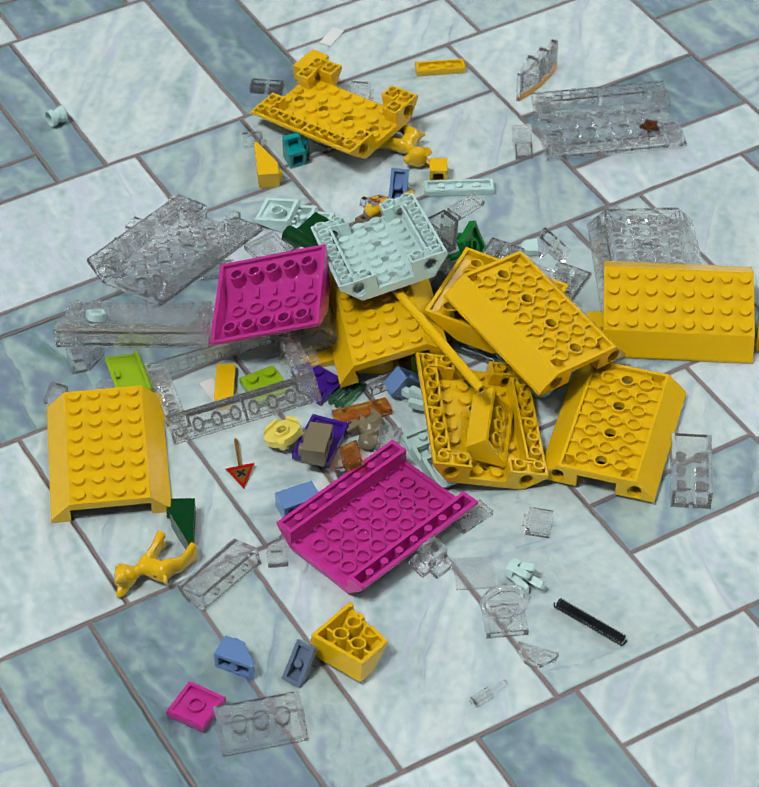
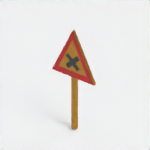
M235 438L234 443L238 466L226 468V470L244 489L255 463L242 465L238 439Z

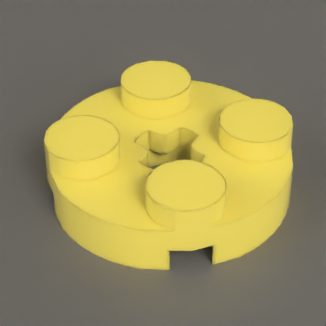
M286 416V420L279 421L278 418L270 422L264 429L265 436L263 437L266 444L271 448L288 449L290 444L303 435L298 419Z

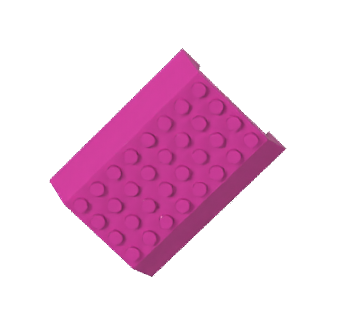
M391 440L277 521V526L291 550L345 592L354 593L366 589L478 505V501L464 491L454 496L407 462L406 449L394 440Z

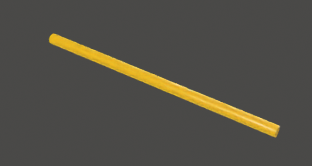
M401 288L391 291L477 393L483 394L486 391L485 385Z

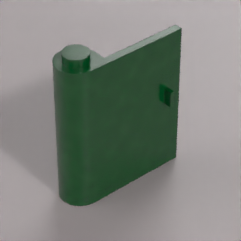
M315 212L298 228L292 225L287 226L283 231L282 240L296 249L317 246L318 243L311 227L318 222L330 220Z

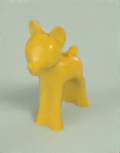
M408 123L397 131L403 134L401 139L390 137L379 147L407 154L403 158L406 164H411L415 167L423 165L430 167L428 156L432 154V150L429 147L416 146L420 139L425 136V132H419Z
M158 530L152 544L135 566L123 563L115 566L114 580L118 586L116 596L118 598L124 597L130 587L142 575L167 584L171 577L183 572L189 565L197 561L196 545L191 542L181 556L160 561L157 557L166 547V543L164 542V532Z

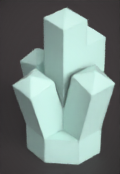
M413 385L410 388L405 386L401 389V395L409 399L407 401L408 407L424 411L420 388Z
M514 558L506 567L504 576L512 580L524 593L530 590V587L525 582L540 590H543L546 585L545 582L530 574L535 573L537 570L535 564L521 562Z

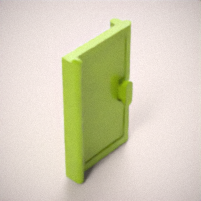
M137 350L132 354L105 357V362L115 388L142 385L152 391Z

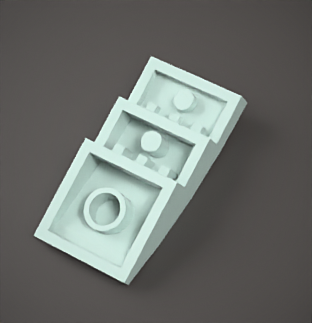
M266 198L255 218V222L270 229L283 232L289 225L298 228L315 212L329 220L336 216L335 212H318L317 206L300 205L299 199Z
M427 425L401 435V442L425 475L443 488L457 484L447 482L433 466Z

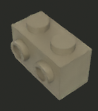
M310 421L308 429H304V441L299 444L298 454L301 455V463L325 466L333 441V425Z

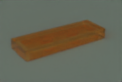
M384 397L331 410V415L335 420L349 423L351 419L360 420L359 414L365 418L369 417L372 407L382 417L392 415V408L387 398Z
M357 440L339 447L345 472L364 465Z

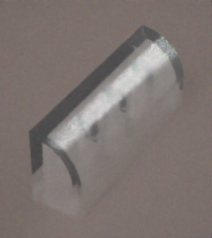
M235 538L232 539L178 585L179 591L190 604L206 612L262 564L257 548Z

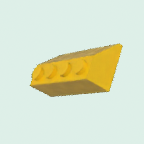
M494 387L486 389L483 394L475 393L473 395L465 449L476 461L505 467L513 412Z

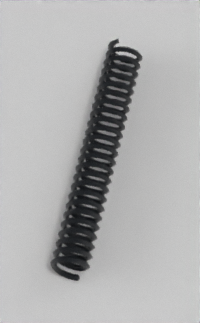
M560 598L556 606L555 602L553 603L554 608L559 609V611L573 617V619L578 620L582 624L584 623L587 627L620 644V646L626 644L627 640L621 644L626 637L625 634L623 635L620 631L617 632V629L615 630L612 626L609 627V625H606L603 621L601 622L598 618L595 619V617H592L589 613L587 614L584 610L581 611V609L576 608V606H573L570 602L568 603L565 599L562 600Z

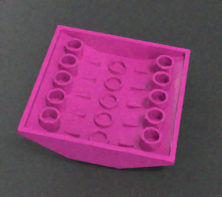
M326 244L221 264L210 345H220L320 326L328 312L330 293Z

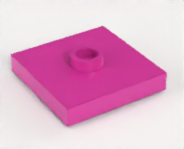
M189 681L167 709L166 714L170 718L204 732L226 703V697Z

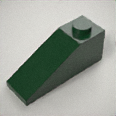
M171 498L170 507H167L166 510L167 519L171 520V527L186 550L191 542L195 543V498Z

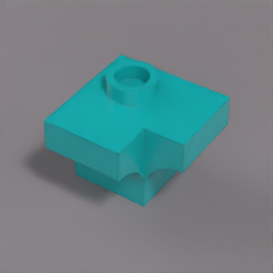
M298 132L282 136L283 158L290 169L306 165V156L309 155V140L307 137L301 138Z

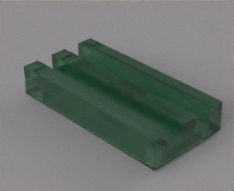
M362 382L355 383L350 389L348 388L351 385L340 387L328 399V404L331 406L335 404L336 408L341 407V410L345 411L366 390V384Z

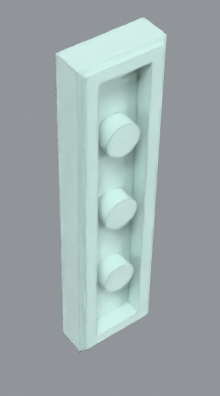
M493 179L424 180V196L494 195Z

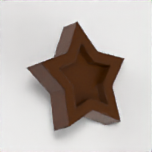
M646 119L645 123L640 125V129L646 130L648 134L652 131H659L657 126L658 120Z

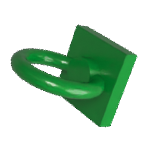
M476 220L469 221L463 233H453L440 239L443 245L458 240L459 251L448 254L443 262L459 259L466 247L484 254L487 250Z

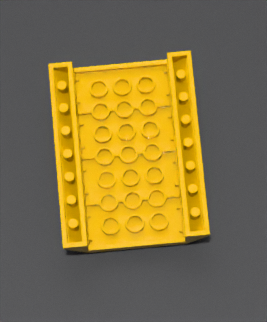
M626 261L603 262V331L626 353L622 358L753 364L755 310L754 271L752 267Z
M329 273L328 312L324 319L341 388L359 383L357 371L428 349L430 354L445 355L391 291L362 301L340 291L332 273ZM429 278L402 287L401 289L446 340L444 330L424 313L434 297Z
M142 385L64 392L47 407L51 523L71 522V510L151 503L152 514L166 512L167 507H170L171 494L161 396Z

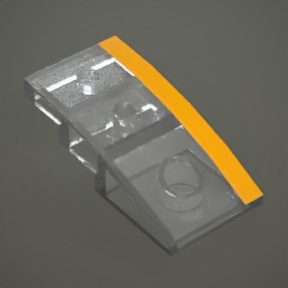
M552 39L547 48L540 47L535 56L528 55L517 74L516 101H521L531 95L552 75L557 67L558 40Z

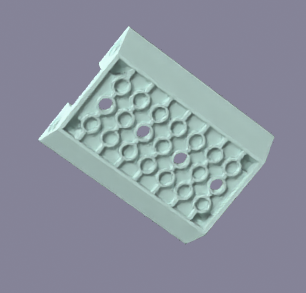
M413 192L404 193L398 198L387 199L380 203L379 207L382 217H374L370 221L356 223L349 227L345 215L336 216L330 221L318 222L311 227L318 245L326 244L328 266L340 291L364 301L436 275L448 253Z

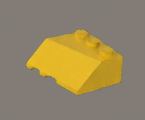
M349 602L311 634L310 644L318 648L315 657L361 683L374 671L388 641L374 626H370L365 621V617L361 613L358 614L354 610V605Z

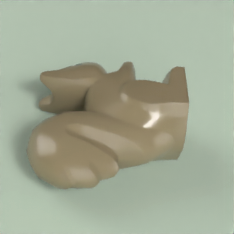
M373 407L370 409L369 417L365 418L359 414L360 420L351 419L347 429L349 438L362 433L358 438V445L364 450H372L379 445V436L385 426L382 415Z

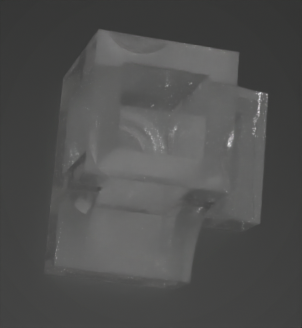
M433 535L419 546L417 553L409 561L408 565L422 578L431 573L438 579L449 571L453 564L447 556L448 548Z

